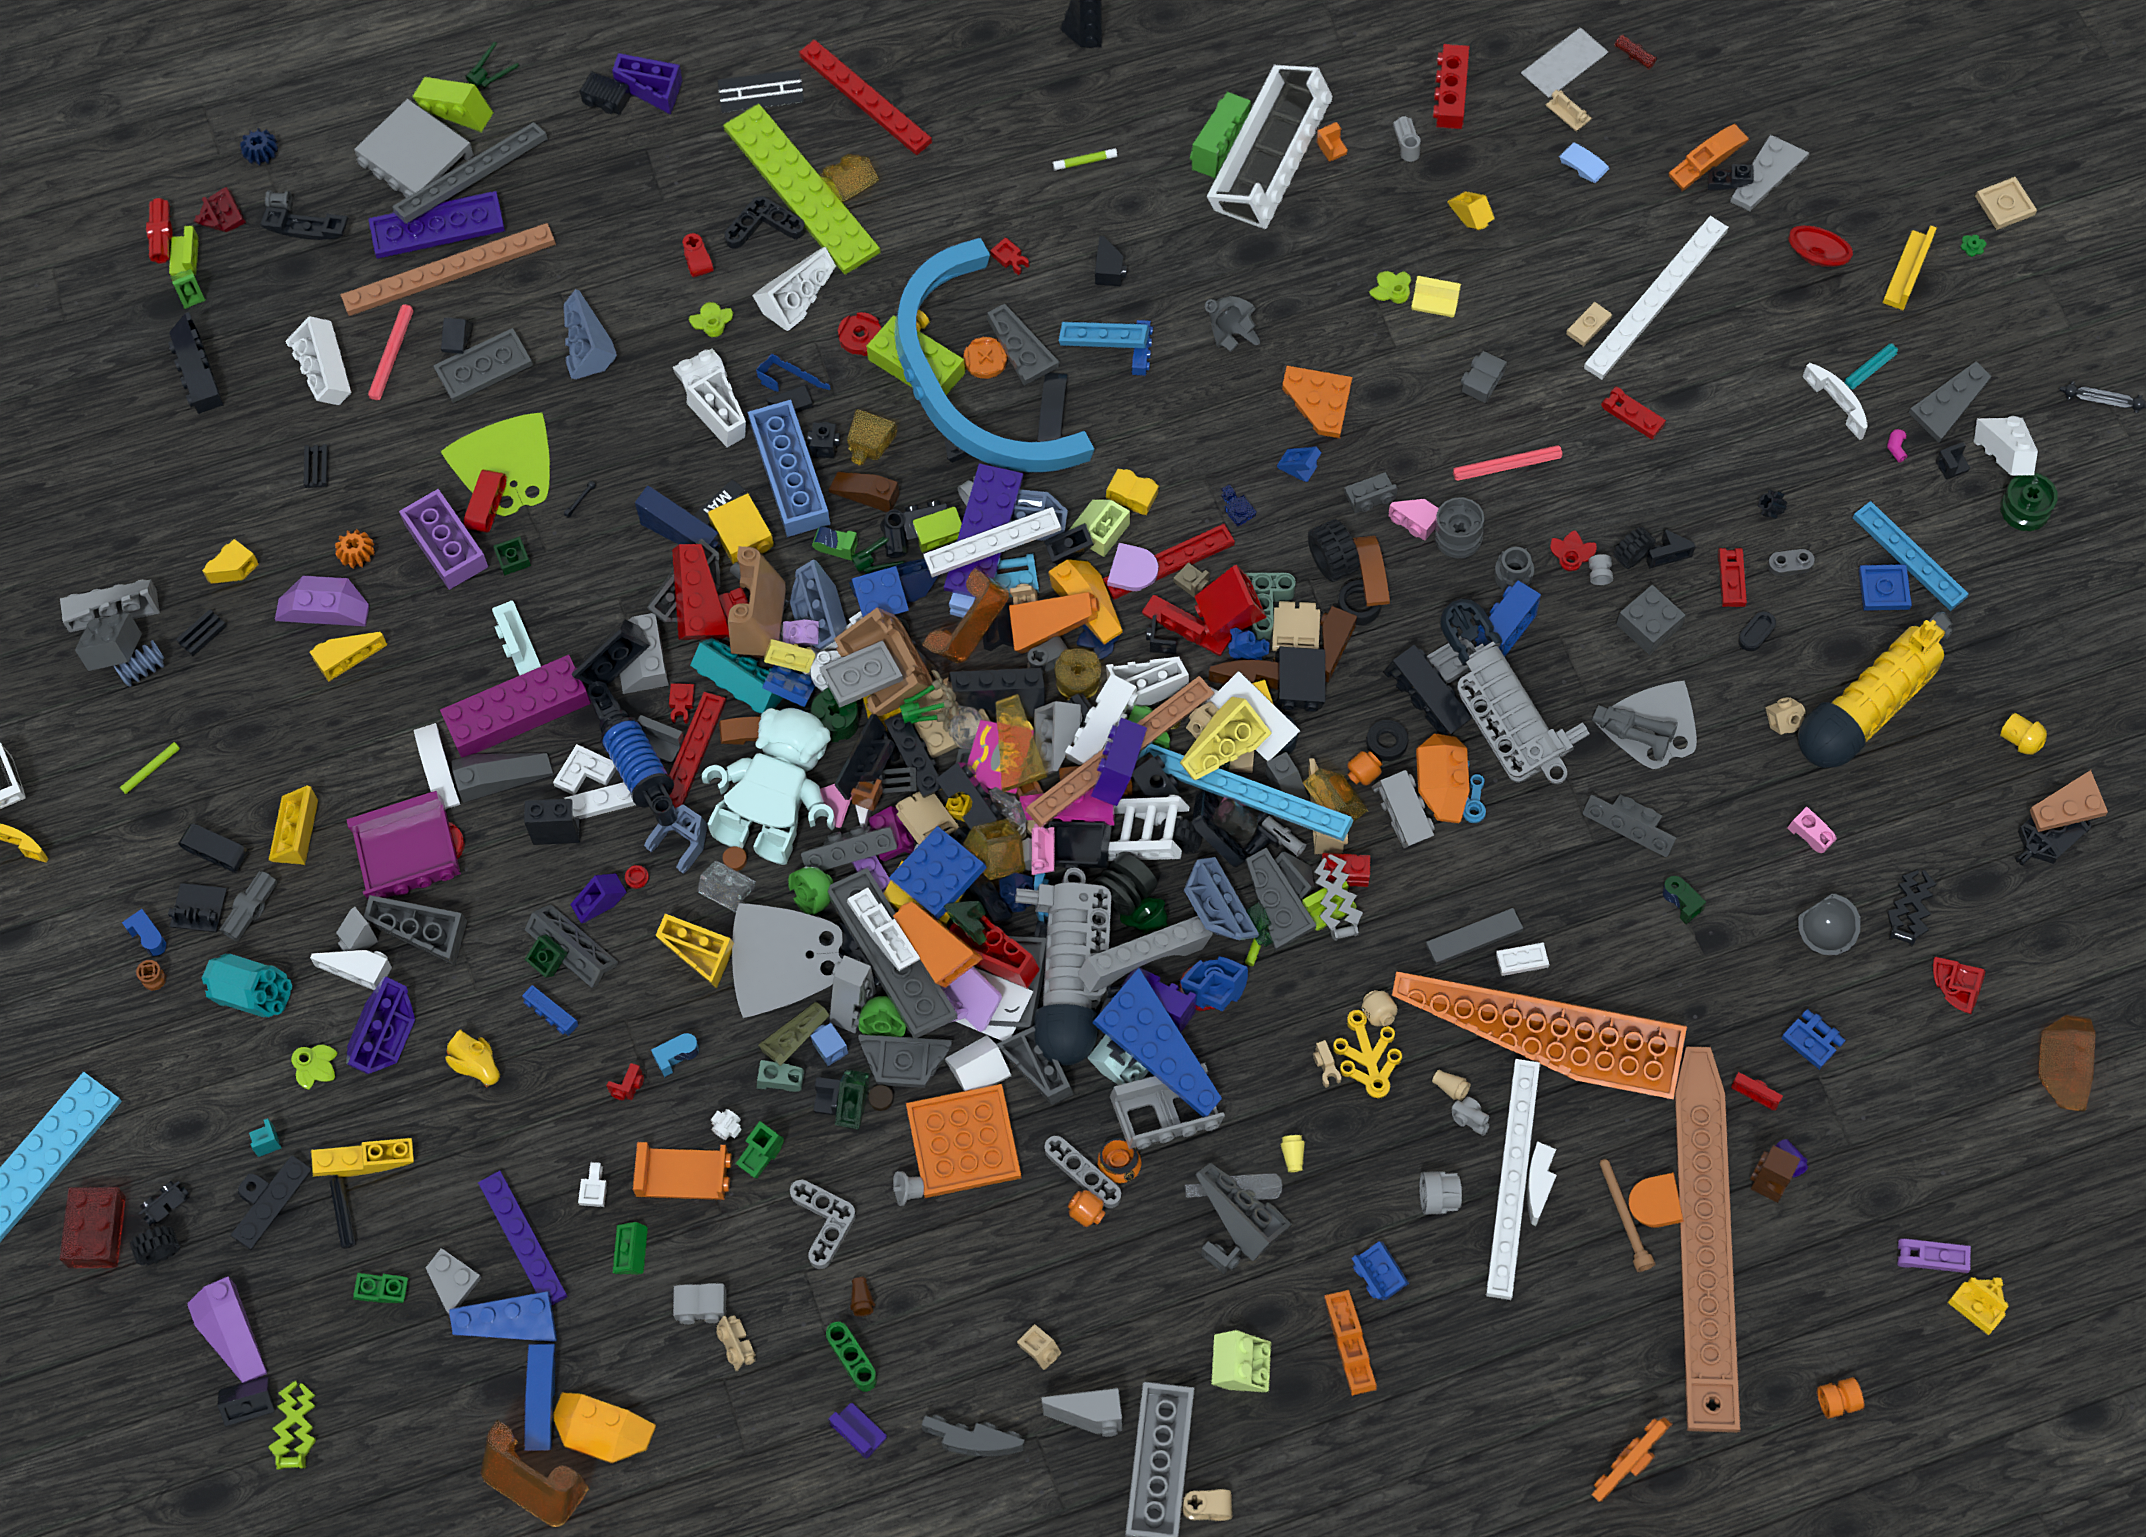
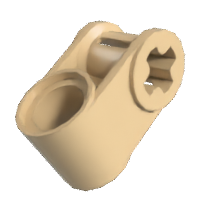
M1223 1489L1191 1491L1184 1498L1183 1514L1190 1520H1229L1232 1518L1231 1491ZM1192 1501L1196 1502V1505L1198 1506L1197 1510H1193V1507L1191 1505Z

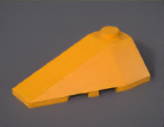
M1065 560L1048 571L1051 586L1060 597L1090 592L1095 595V598H1098L1100 610L1097 611V618L1086 623V626L1103 644L1123 633L1103 578L1089 561Z

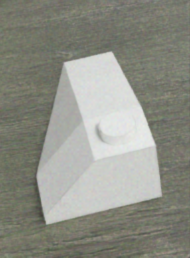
M823 247L766 284L752 296L766 317L788 331L804 319L807 314L806 310L815 301V295L820 287L824 286L836 265L826 247Z

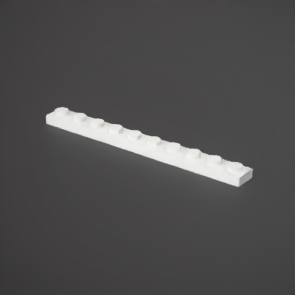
M1710 216L1587 360L1584 369L1602 380L1727 233L1728 226Z
M1515 1059L1486 1292V1296L1512 1299L1539 1062Z

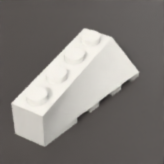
M309 316L285 342L288 347H292L294 350L292 355L295 360H299L301 364L300 370L302 374L307 375V383L316 400L340 405L351 394L332 322Z
M1113 674L1110 675L1096 699L1097 706H1093L1086 715L1085 728L1081 727L1076 732L1073 741L1075 745L1073 747L1069 745L1065 751L1069 760L1081 766L1105 747L1107 741H1111L1108 735L1112 725L1117 726L1120 718H1127L1126 710L1129 706H1134L1139 696L1136 694V686Z

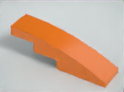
M1349 1290L1325 1295L1332 1329L1351 1394L1357 1395L1376 1390V1382L1369 1364V1356L1362 1337V1329Z

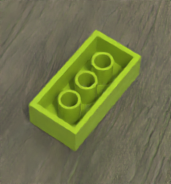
M893 315L867 345L868 360L912 387L911 383L905 379L904 370L896 350V316ZM917 330L920 347L943 392L947 395L965 374L964 359Z

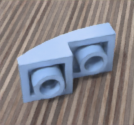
M1573 143L1560 156L1561 163L1576 169L1580 177L1596 183L1609 170L1608 165L1576 143Z

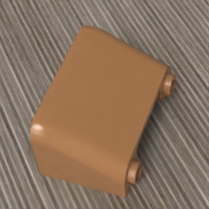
M739 546L737 558L740 565V588H748L750 591L749 604H736L730 609L728 628L731 654L765 656L770 640H780L786 594L785 581L757 549Z
M878 607L834 638L838 645L836 647L837 652L841 657L883 641L903 675V681L875 692L867 698L868 703L866 705L872 714L883 716L900 708L899 705L905 704L904 699L910 698L932 685L933 679L903 624L895 615Z

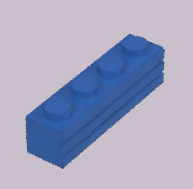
M1137 320L1136 324L1148 325L1149 334L1146 348H1134L1132 375H1146V370H1149L1150 362H1147V359H1150L1151 350L1148 349L1152 345L1150 335H1153V327H1151V321Z
M533 985L522 995L523 1003L528 1008L533 1007L535 1009L534 1012L541 1017L543 1015L548 1024L551 1026L554 1024L562 1035L565 1033L569 1036L578 1027L576 1019Z

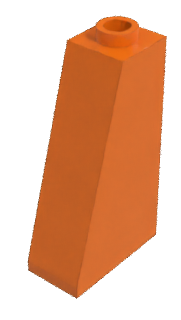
M1087 592L1010 605L1015 651L1020 654L1026 653L1053 637L1061 636L1096 619L1097 611L1100 610L1098 598Z
M912 901L902 905L898 912L893 915L935 983L944 988L983 959L980 954L930 913Z

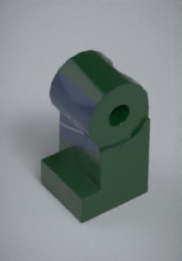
M1670 876L1666 879L1662 892L1663 897L1668 902L1674 903L1682 911L1680 919L1687 925L1704 911L1706 901L1681 877Z

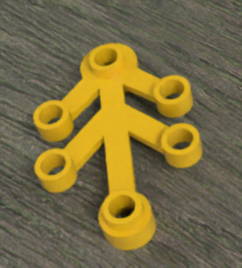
M1353 1010L1348 1015L1347 1025L1351 1030L1356 1031L1362 1053L1348 1046V1042L1343 1038L1335 1040L1333 1050L1336 1054L1345 1055L1367 1067L1369 1075L1355 1069L1354 1063L1349 1060L1342 1062L1340 1072L1343 1076L1351 1077L1366 1085V1091L1370 1096L1382 1098L1390 1090L1388 1078L1394 1067L1401 1062L1402 1053L1398 1049H1391L1387 1054V1062L1380 1073L1376 1064L1388 1043L1394 1040L1395 1031L1388 1026L1382 1028L1380 1039L1372 1051L1365 1029L1367 1017L1363 1011ZM1360 1016L1362 1020L1356 1022L1353 1020V1017ZM1390 1032L1392 1036L1386 1038L1383 1036V1033ZM1341 1043L1345 1048L1340 1050L1336 1045ZM1396 1054L1399 1058L1392 1060L1390 1055ZM1350 1066L1352 1070L1350 1072L1344 1071L1343 1067ZM1375 1082H1380L1382 1084V1087L1375 1088L1373 1084Z

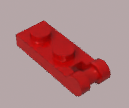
M1614 387L1610 392L1611 396L1605 398L1601 403L1604 410L1652 440L1666 422L1664 418L1627 396L1618 387ZM1619 402L1622 406L1619 407L1615 403Z
M1719 548L1718 561L1722 607H1745L1747 599L1743 549L1727 550L1726 548ZM1727 559H1734L1735 562H1728Z

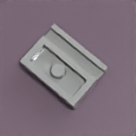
M1459 636V641L1467 648V654L1470 656L1475 653L1474 645L1467 639ZM1449 643L1427 655V661L1440 672L1441 679L1446 685L1469 671L1467 665L1461 664L1458 659L1459 653L1454 652Z

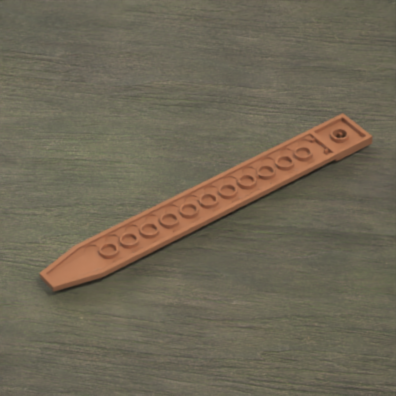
M1686 1047L1675 1092L1678 1189L1684 1222L1680 1223L1687 1431L1739 1432L1740 1417L1725 1092L1711 1047ZM1710 1399H1713L1715 1404H1719L1720 1408L1710 1411L1706 1404L1709 1403Z

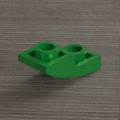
M357 1273L353 1299L370 1302L404 1303L408 1277L387 1274L376 1276Z

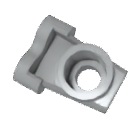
M1466 1097L1462 1102L1456 1101L1452 1106V1116L1457 1124L1460 1126L1468 1125L1473 1128V1131L1482 1136L1487 1133L1490 1126L1487 1123L1489 1115L1481 1111V1106L1476 1100Z

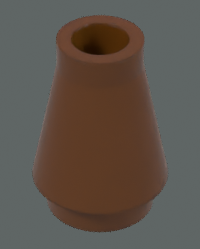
M865 1277L854 1278L852 1280L850 1309L855 1316L870 1315L873 1313L875 1303L867 1285V1279Z

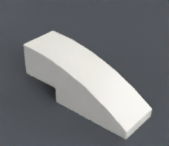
M1537 1142L1527 1178L1528 1212L1531 1224L1535 1226L1556 1178L1555 1174L1548 1172L1556 1149Z

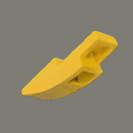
M412 1138L362 1142L361 1146L311 1150L313 1177L337 1174L338 1177L357 1176L390 1170L414 1162Z

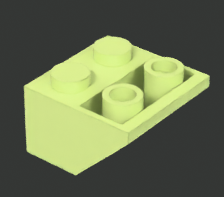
M1092 500L1070 529L1086 523L1094 542L1090 549L1105 557L1130 525V511L1112 500Z
M1237 1330L1215 1334L1212 1385L1228 1390L1269 1392L1271 1342Z

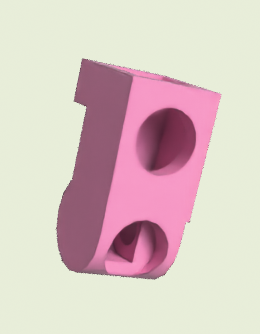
M1808 807L1787 827L1793 834L1797 833L1818 853H1824L1836 841L1834 832Z

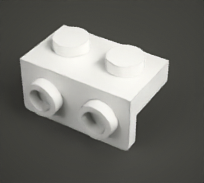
M713 349L700 352L698 356L691 359L682 360L673 369L676 376L683 383L687 393V387L716 370L724 368L721 358Z

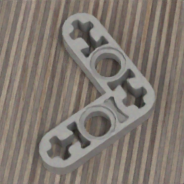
M797 1180L790 1187L792 1200L796 1204L827 1219L808 1253L811 1265L817 1269H824L831 1263L856 1218L855 1209L849 1202L810 1182ZM805 1187L806 1193L813 1196L811 1203H808L810 1200L806 1195L802 1194L800 1197H797L796 1190H801ZM821 1197L828 1198L830 1201L829 1206L825 1209H819L816 1206V1201ZM837 1203L836 1208L842 1212L848 1209L850 1216L840 1219V1213L833 1210L834 1204ZM830 1229H835L839 1232V1237L835 1241H828L825 1238L826 1232ZM823 1242L827 1246L824 1251L826 1259H820L817 1262L815 1253L820 1254L822 1252L823 1244L820 1243Z

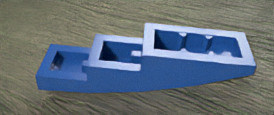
M529 1344L525 1403V1450L552 1449L555 1344Z

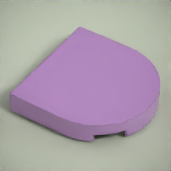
M1119 543L1107 586L1129 591H1140L1152 585L1158 576V563L1155 556L1144 548Z

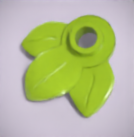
M1384 271L1377 275L1379 286L1369 291L1373 298L1380 301L1391 299L1394 303L1407 301L1410 295L1409 285L1411 283L1409 274L1403 271L1395 275L1392 272Z
M707 302L701 307V313L691 315L689 321L695 329H703L708 336L717 337L723 333L725 324L731 321L733 312L731 308L721 310L716 303Z
M317 1045L312 1049L308 1047L296 1049L292 1054L291 1062L294 1068L297 1069V1082L309 1090L315 1080L322 1082L333 1081L335 1074L330 1061L337 1056V1052L326 1045ZM301 1055H306L309 1058V1060L307 1062H301L299 1060V1057Z

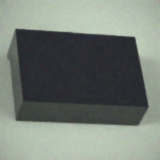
M1049 821L1048 828H1055L1054 867H1064L1065 869L1078 867L1107 868L1111 835L1110 825L1092 822Z

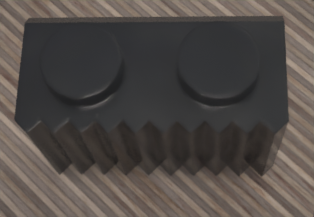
M593 71L590 72L579 91L581 100L585 105L599 107L608 114L615 113L621 115L625 105H627L631 98L628 84L621 83L604 75L602 76Z

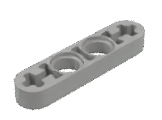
M1052 1136L1045 1142V1153L1052 1162L1084 1190H1089L1102 1199L1104 1207L1114 1208L1121 1202V1190L1114 1182L1060 1136ZM1052 1144L1054 1146L1060 1144V1151L1065 1155L1062 1161H1060L1062 1155L1058 1151L1051 1152ZM1076 1158L1081 1162V1165L1078 1169L1071 1170L1067 1167L1068 1160ZM1095 1174L1098 1176L1099 1182L1094 1186H1090L1085 1182L1086 1176ZM1103 1183H1106L1104 1189L1108 1193L1115 1192V1200L1111 1198L1106 1200L1105 1192L1100 1189Z

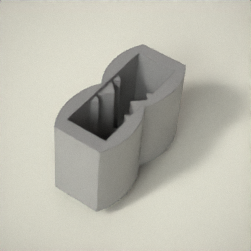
M724 1284L674 1286L673 1316L681 1324H693L695 1320L704 1319L706 1323L720 1322V1319L726 1316V1287Z

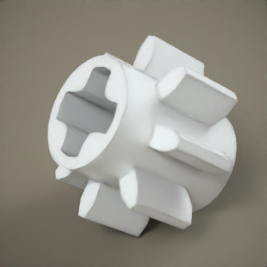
M728 1109L722 1113L717 1111L711 1119L714 1125L712 1131L724 1140H727L730 1136L736 1138L741 1131L738 1124L741 1119Z

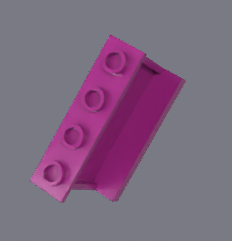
M437 791L347 819L348 828L354 836L366 891H363V895L367 899H369V895L381 898L404 895L409 890L426 888L434 882L440 880L447 881L461 874L444 801Z

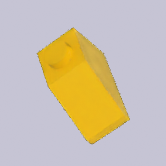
M1465 191L1448 201L1449 206L1466 227L1480 230L1487 227L1488 223L1495 219L1486 195Z

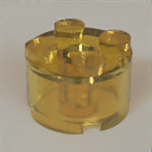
M1075 648L1064 650L1055 664V684L1058 691L1067 700L1081 693L1089 700L1091 696L1100 690L1101 664L1096 653L1086 649Z

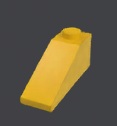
M381 632L329 639L324 643L316 645L310 651V654L329 682L387 646V643Z

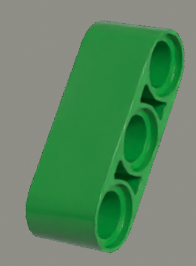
M831 1323L826 1330L830 1347L855 1386L861 1391L872 1390L877 1384V1377L870 1361L844 1323ZM836 1332H843L845 1334L844 1338L839 1341L833 1340L832 1336ZM850 1352L858 1354L857 1359L854 1361H847L845 1357ZM862 1373H870L872 1375L871 1379L867 1382L858 1380Z

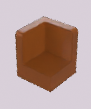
M877 779L875 785L868 782H859L857 789L853 788L851 792L852 804L874 811L883 792L882 780Z

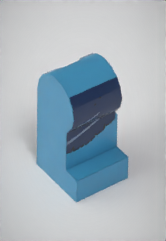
M685 1033L651 1049L662 1074L666 1077L673 1073L671 1066L684 1059L690 1060L695 1058L699 1053V1046L692 1034Z

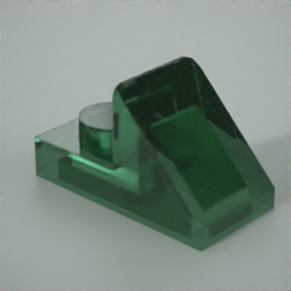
M981 902L947 903L944 906L949 918L979 946L987 940L983 933L985 928L979 921L986 913Z

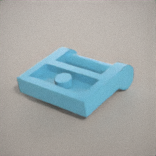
M1033 553L1026 554V557L1000 560L997 570L1028 566V570L1003 574L996 573L992 587L994 599L1012 597L1010 588H1016L1019 584L1031 585L1039 593Z

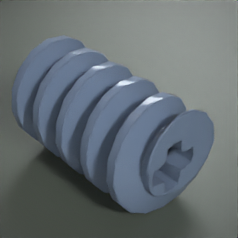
M153 640L150 641L151 649L143 645L144 653L136 649L134 651L136 658L131 656L129 662L119 664V668L115 665L113 666L122 681L129 687L132 686V678L137 682L140 681V673L148 677L147 669L155 673V664L162 668L165 667L164 657Z

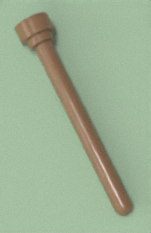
M1602 1159L1600 1167L1635 1252L1633 1263L1636 1271L1642 1272L1655 1266L1654 1259L1643 1248L1610 1162L1607 1159Z

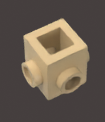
M1791 697L1782 698L1777 703L1765 707L1770 728L1780 735L1797 731L1804 720V716H1806L1804 706Z
M1212 702L1195 709L1189 716L1190 722L1186 729L1197 739L1219 709Z

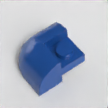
M1220 956L1218 960L1206 962L1200 960L1181 979V986L1187 996L1190 992L1196 994V1005L1204 1009L1206 1005L1223 1011L1231 1001L1237 1002L1241 997L1248 979V967Z

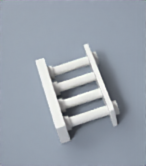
M1177 795L1161 798L1121 799L1118 806H1114V814H1125L1121 837L1117 842L1109 843L1107 861H1114L1122 852L1129 853L1139 860L1180 859L1182 850L1172 840L1177 812L1189 811L1190 807ZM1157 812H1167L1163 838L1158 841H1151L1155 814ZM1146 813L1142 838L1139 841H1130L1134 814Z

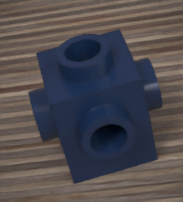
M1013 873L999 880L1000 896L1008 909H1011L1013 912H1023L1027 907L1033 905L1015 903L1017 888L1034 890L1033 877Z

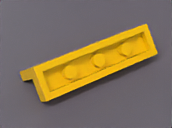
M1930 226L1927 235L1912 230L1883 300L1884 304L1904 311L1937 227Z

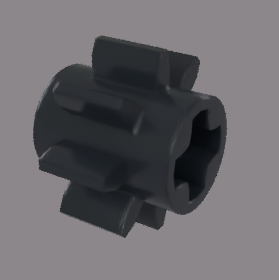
M1769 489L1768 493L1761 495L1758 505L1763 510L1761 515L1777 519V515L1785 513L1788 502L1782 499L1784 493Z

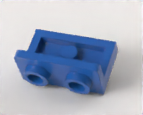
M1382 1241L1377 1242L1361 1255H1354L1352 1257L1355 1263L1353 1265L1354 1270L1360 1277H1364L1368 1284L1366 1288L1373 1298L1387 1300L1409 1284Z

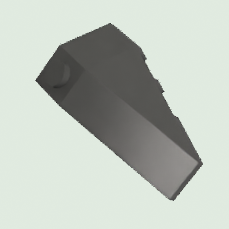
M547 753L471 754L451 760L454 778L463 803L553 775Z
M1209 1163L1196 1174L1235 1244L1252 1261L1264 1253L1292 1225L1273 1205L1268 1202L1264 1205L1255 1199L1254 1192L1249 1189L1244 1191L1236 1186V1182L1232 1177L1213 1164Z

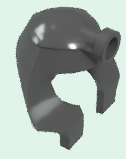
M1226 296L1218 300L1209 299L1206 301L1205 309L1207 312H1210L1209 316L1217 348L1225 346L1232 352L1239 344L1232 337L1235 333L1241 334V336L1254 345L1260 344V339L1253 329L1256 325L1251 318V314L1255 310L1254 305L1235 296Z

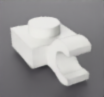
M591 1163L589 1179H581L579 1205L604 1207L607 1182L601 1180L603 1173L601 1163Z

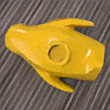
M459 1030L447 1045V1054L451 1056L445 1057L446 1062L454 1071L481 1080L485 1087L495 1084L499 1080L500 1074L495 1065L490 1045L482 1037L478 1038L479 1041H477L462 1030Z

